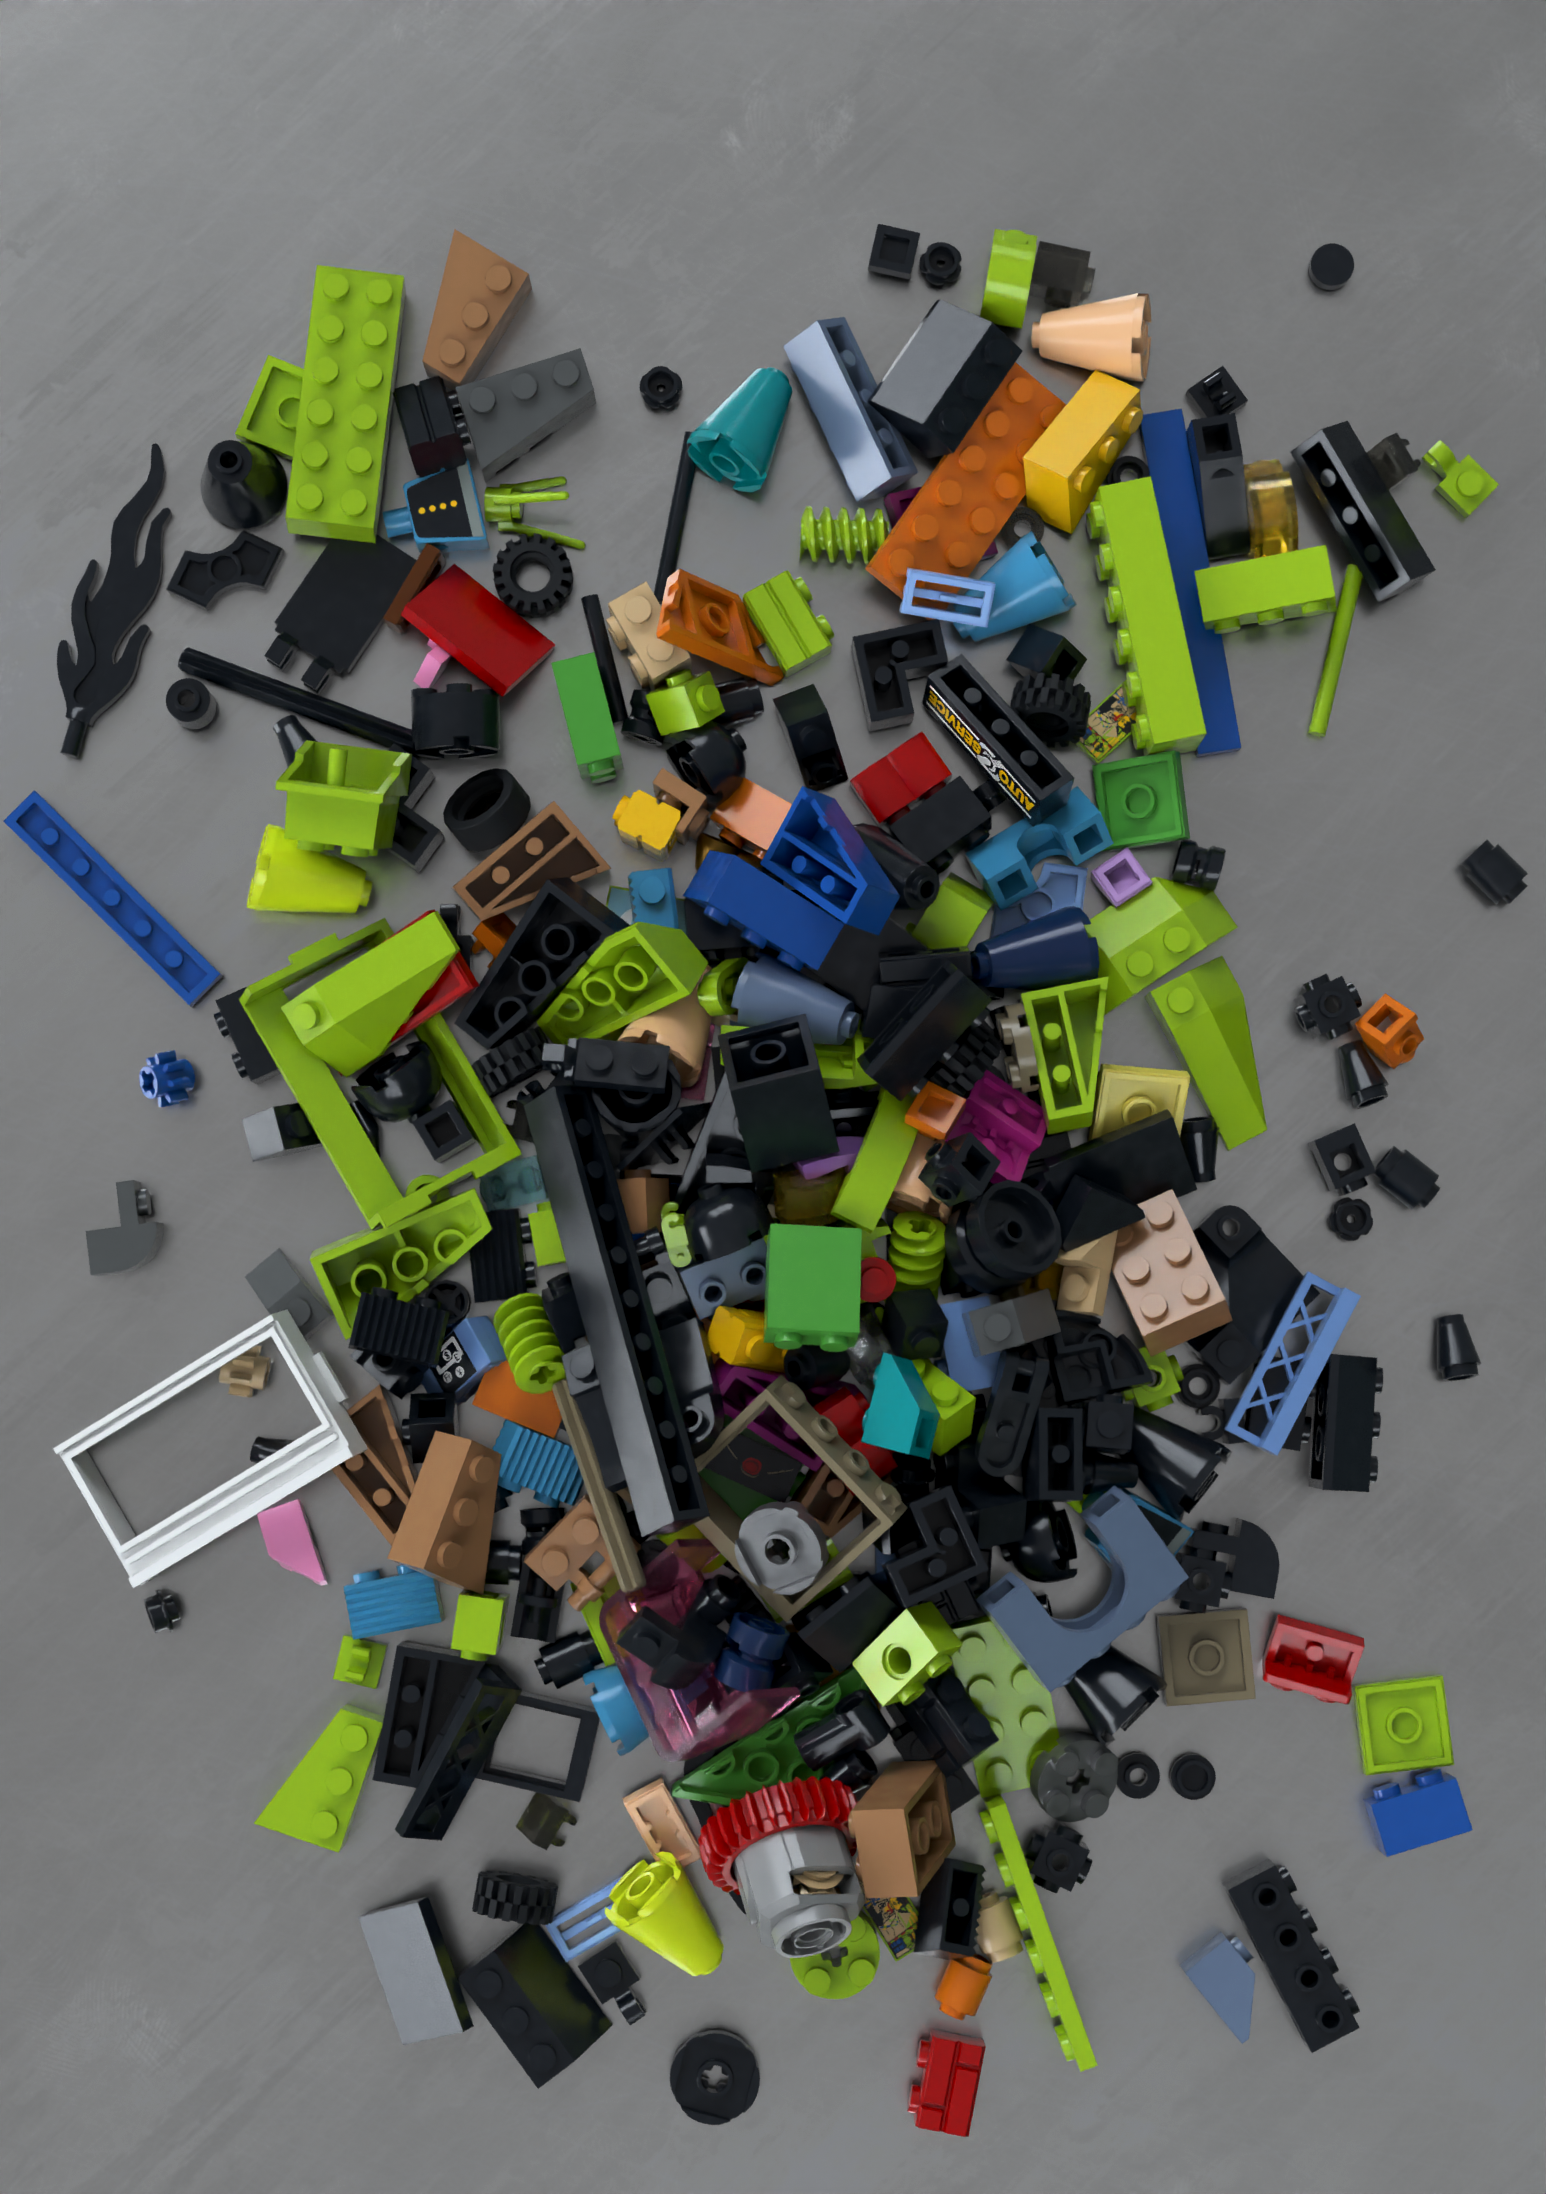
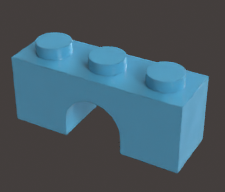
M1077 786L1071 790L1067 805L1033 827L1024 818L968 851L965 855L979 885L1002 911L1039 889L1031 872L1034 866L1042 859L1052 855H1064L1070 858L1077 866L1114 843L1101 812Z

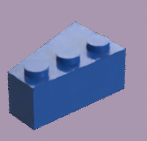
M802 786L760 865L843 923L879 936L900 895L835 798Z
M709 850L683 894L685 898L704 908L705 911L703 913L721 925L727 926L730 923L742 930L740 936L749 943L761 949H764L767 945L778 951L779 955L776 959L798 972L801 971L802 967L818 971L845 925L741 858L728 853Z

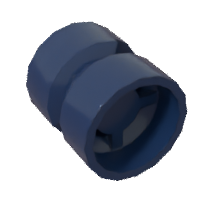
M746 1612L734 1613L726 1635V1640L729 1642L730 1647L721 1650L713 1676L736 1690L753 1695H767L777 1671L772 1662L782 1658L790 1636L789 1631L776 1622Z

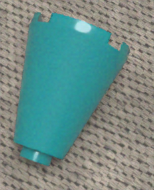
M773 367L756 369L691 433L687 440V444L691 443V446L687 452L699 469L719 483L723 476L735 481L736 483L732 489L738 491L754 492L761 489L769 472L793 392L788 377L782 371Z

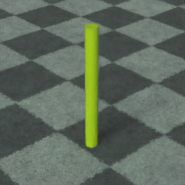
M1354 564L1347 565L1308 733L1315 736L1324 737L1326 735L1363 575L1358 566Z

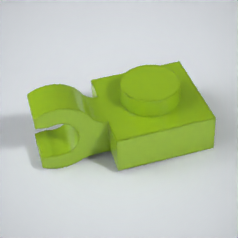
M1441 440L1422 457L1423 461L1443 478L1435 489L1464 518H1467L1499 485L1469 454L1458 463L1453 452Z

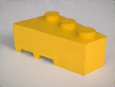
M1098 370L1091 374L1023 457L1029 515L1069 534L1073 533L1130 436L1137 431L1142 422L1143 410H1141L1140 389Z

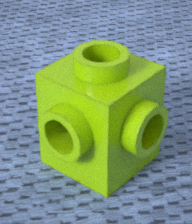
M1146 1346L1138 1348L1149 1370L1154 1373L1155 1381L1151 1386L1144 1385L1121 1392L1124 1401L1132 1400L1137 1407L1146 1405L1148 1412L1174 1403L1171 1395L1181 1391L1178 1381L1184 1379L1175 1355L1167 1357L1166 1352L1163 1351L1151 1357Z

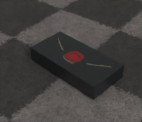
M739 1434L704 1468L776 1501L785 1503L802 1463Z

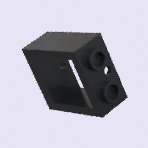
M522 1691L515 1704L581 1719L567 1780H557L493 1765L492 1760L497 1738L475 1778L580 1802L600 1721L595 1707Z

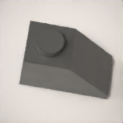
M280 1248L245 1276L270 1314L288 1309L306 1341L335 1317L333 1311Z
M1048 1288L962 1313L974 1357L991 1354L1061 1332Z

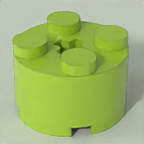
M860 1911L856 1919L850 1921L852 1926L851 1933L843 1942L838 1944L839 1947H847L840 1950V1957L831 1958L830 1953L822 1952L808 1957L790 1958L794 1975L810 1994L826 1999H844L859 1993L873 1981L879 1965L880 1948L876 1929L863 1911Z

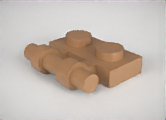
M587 1494L565 1514L524 1559V1563L556 1591L570 1579L577 1586V1589L567 1601L579 1612L590 1601L596 1602L605 1592L603 1587L616 1575ZM631 1537L637 1553L641 1549V1546L633 1537ZM597 1551L605 1560L590 1574L582 1565Z

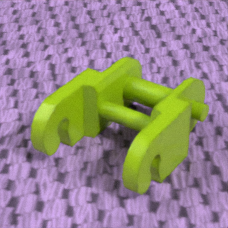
M668 1202L661 1209V1228L671 1263L676 1267H685L691 1262L692 1257L687 1247L689 1243L685 1225H683L684 1214L669 1213L670 1211L678 1210V1203Z

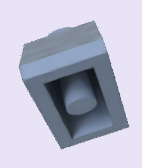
M1220 1931L1180 1964V1967L1241 2044L1249 2039L1255 1983V1973L1247 1963L1254 1957L1237 1936L1228 1941Z

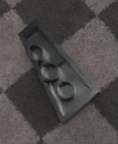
M569 877L547 879L454 1024L487 1050L501 1046L505 1041L511 1040L516 1035L524 1032L543 1014L606 937L630 925Z

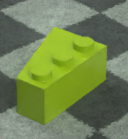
M951 872L940 885L935 901L929 907L923 909L925 912L918 924L915 925L909 921L905 929L931 949L967 946L994 902L986 892Z
M1109 976L1021 993V1002L1026 1014L1021 1016L1023 1025H1029L1038 1068V1075L1035 1076V1079L1039 1083L1038 1093L1048 1135L1092 1126Z

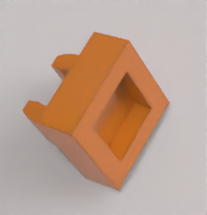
M503 912L481 921L472 932L478 939L472 946V952L477 954L487 949L493 955V960L487 966L490 968L517 926Z
M928 1081L905 1115V1123L918 1129L919 1134L933 1141H936V1139H944L946 1141L965 1110L967 1099Z

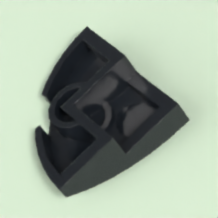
M1066 1310L1055 1311L1061 1332L1046 1337L1052 1375L1060 1406L1096 1399L1098 1394L1112 1395L1153 1382L1150 1370L1143 1356L1124 1334L1116 1338L1110 1332L1098 1326L1101 1323V1319L1093 1315H1084Z

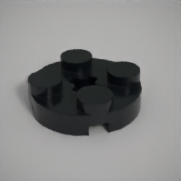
M709 2030L691 2035L687 2042L676 2052L670 2070V2087L681 2109L693 2120L708 2125H721L730 2122L731 2119L738 2117L742 2112H746L755 2101L760 2085V2071L754 2050L740 2037L721 2030ZM714 2065L722 2067V2074L728 2076V2080L726 2083L719 2082L716 2089H711L708 2087V2079L702 2077L704 2070L710 2071Z

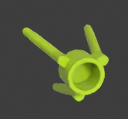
M564 476L517 484H499V487H486L484 495L486 522H497L498 531H513L534 537V533L541 534L542 538L546 540L550 537L560 545L577 549L585 548V542L514 522V518H522L523 503L567 500L569 498L567 491L523 493L564 485L567 481Z

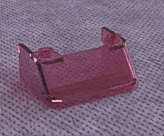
M676 1539L642 1569L646 1579V1586L631 1593L623 1592L620 1588L603 1604L599 1616L603 1636L658 1755L668 1762L687 1761L755 1733L801 1695L797 1687L748 1690L746 1693L734 1690L728 1695L724 1684L713 1676L715 1668L713 1662L687 1688L679 1690L667 1689L649 1680L653 1671L652 1667L616 1644L621 1630L645 1605L673 1625L688 1611L705 1581L701 1570L720 1554L708 1539Z

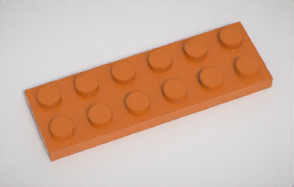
M1015 362L955 452L942 457L865 570L902 600L903 589L907 579V567L968 578L1026 494L1023 457L1066 404ZM916 580L915 587L955 594L961 588ZM914 596L912 600L914 605L944 610L950 604L949 602ZM925 617L928 621L935 620L933 618Z

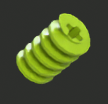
M806 506L801 517L800 561L805 549L809 550L813 562H818L822 550H826L830 563H835L839 552L844 551L847 563L852 564L857 551H861L865 564H869L874 553L878 551L889 535V520L885 521L882 510L879 508L875 509L871 521L867 520L863 508H858L854 519L850 520L846 507H841L837 518L833 519L829 507L826 506L823 507L819 518L815 519L812 507Z
M905 1211L894 1218V1231L891 1234L892 1245L888 1250L889 1260L887 1261L896 1274V1285L893 1292L930 1288L936 1301L938 1300V1288L941 1283L943 1259L946 1252L944 1238L946 1227L936 1217L918 1211Z
M523 1293L509 1298L500 1305L495 1312L493 1324L511 1372L514 1375L516 1385L522 1391L531 1394H542L551 1391L553 1384L566 1379L561 1357L565 1354L543 1307L542 1297L535 1293Z

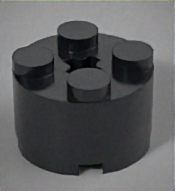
M468 683L447 684L446 692L437 693V689L432 688L411 690L412 745L415 755L428 758H444V754L459 755V759L498 754L501 743L500 699L496 691L493 689H477L472 691V684Z

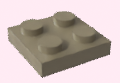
M1246 1608L1206 1611V1613L1192 1612L1157 1615L1162 1679L1168 1685L1164 1689V1700L1167 1707L1256 1699L1248 1611Z

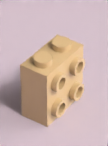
M647 581L608 603L610 617L606 619L609 626L607 630L619 651L627 648L631 654L628 657L631 664L629 667L642 689L649 685L653 691L667 683L665 680L667 676L684 669H690L692 673L691 656L688 651L657 637L656 632L661 605Z

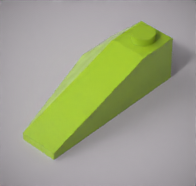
M434 911L317 982L283 1005L281 1009L304 1047L346 1078L350 1077L385 1053L391 1045L390 1040L402 1024L407 1023L414 1013L412 1011L425 992L434 986L460 948L439 912Z

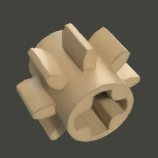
M256 1345L220 1368L219 1382L230 1384L228 1394L252 1398L254 1389L265 1390L270 1372L271 1358L260 1356L262 1346Z

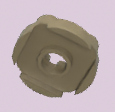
M1022 1002L1004 1006V1013L995 1014L999 1038L1003 1040L1004 1045H1009L1011 1056L1003 1057L1008 1083H1011L1012 1089L1019 1088L1021 1093L1039 1090V1083L1035 1078L1030 1079V1077L1038 1075V1068L1029 1025L1024 1026L1023 1019L1017 1017L1026 1014Z

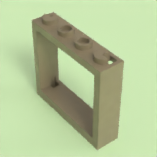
M781 1374L720 1432L717 1440L707 1452L694 1459L698 1473L758 1415L771 1405L877 1517L822 1568L818 1577L807 1588L795 1594L780 1595L773 1593L776 1589L768 1588L763 1584L758 1587L744 1575L735 1556V1541L739 1538V1530L743 1521L699 1475L710 1516L694 1523V1525L782 1619L787 1622L887 1531L908 1507L902 1502L898 1491L892 1485L883 1482L874 1473L866 1457L858 1450L852 1449L838 1435L837 1428L833 1422L827 1417L820 1415L806 1401L804 1392L796 1384L788 1382Z

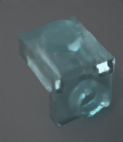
M537 1155L506 1163L480 1177V1194L486 1202L489 1212L513 1209L549 1199Z

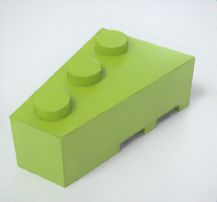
M1326 545L1194 571L1204 626L1206 630L1214 629L1215 634L1237 631L1241 629V625L1258 623V625H1270L1288 618L1309 617L1337 612L1336 596Z
M350 1704L343 1706L253 1824L339 1853L346 1844L378 1751L384 1716Z

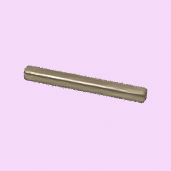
M563 1379L553 1384V1394L619 1586L623 1592H635L646 1586V1579L616 1492L613 1493L605 1488L599 1462L586 1424L575 1399L570 1396L567 1379Z

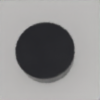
M1335 243L1325 244L1318 248L1309 263V275L1312 281L1318 287L1325 290H1336L1343 287L1350 279L1354 270V260L1349 250Z

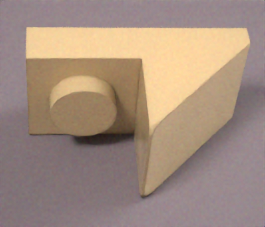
M1118 1230L1067 1252L1060 1248L1058 1257L1054 1262L1063 1265L1064 1268L1056 1310L1103 1316Z

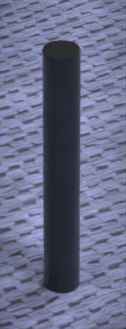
M597 594L588 595L581 598L612 723L613 725L623 724L628 714L599 597Z

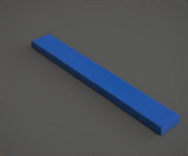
M1182 409L1144 414L1139 426L1144 459L1153 483L1207 732L1199 747L1195 750L1196 757L1238 751L1241 749V742L1222 634H1215L1214 629H1205L1194 572L1210 568L1183 411Z

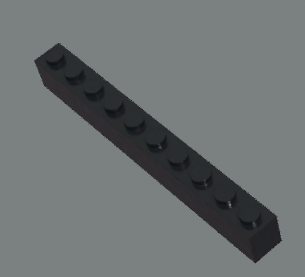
M575 1085L553 1086L526 1104L524 1109L641 1537L678 1532L709 1517L710 1514L600 1119L592 1100L591 1087Z

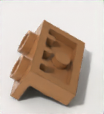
M662 768L652 782L654 793L659 801L658 805L664 802L680 810L681 815H684L675 828L677 841L685 846L690 837L697 841L700 833L704 832L710 822L707 796Z

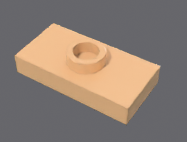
M662 1777L622 1798L628 1813L656 1862L660 1861L655 1855L659 1852L672 1853L680 1861L683 1868L701 1859L699 1843Z

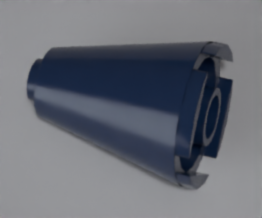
M1069 906L982 941L976 945L974 953L970 955L972 975L985 987L1029 991L1097 979L1099 971L1098 944L1096 937L1088 938L1084 925L1091 924L1081 908Z

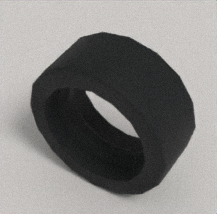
M494 768L482 771L464 782L450 797L443 812L444 823L468 851L481 852L489 850L507 841L520 829L531 809L530 797L508 770Z

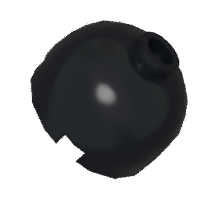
M710 720L700 727L670 733L664 737V742L672 743L673 745L666 750V753L675 771L682 781L694 789L699 788L707 796L708 808L714 809L731 797L741 785L743 778H745L746 760L743 752L747 749V746L736 729L730 728L727 730L720 723Z
M420 1040L407 1044L405 1046L410 1053L396 1057L395 1053L391 1052L358 1076L356 1081L359 1086H352L351 1090L369 1114L384 1122L396 1123L408 1119L410 1124H413L414 1120L433 1110L430 1104L439 1094L442 1074L437 1058L427 1042Z
M710 1183L698 1189L697 1192L700 1198L688 1207L684 1215L683 1225H685L689 1243L687 1247L694 1262H698L701 1256H703L706 1262L741 1250L751 1245L749 1239L751 1234L760 1230L762 1236L765 1237L768 1235L770 1223H774L765 1202L751 1188L742 1185L725 1187L723 1183Z
M1027 1502L1025 1537L1021 1541L1000 1545L1004 1560L1006 1562L1012 1561L1017 1571L1031 1581L1052 1583L1074 1578L1077 1574V1569H1069V1560L1077 1558V1549L1066 1510L1056 1511L1052 1502Z

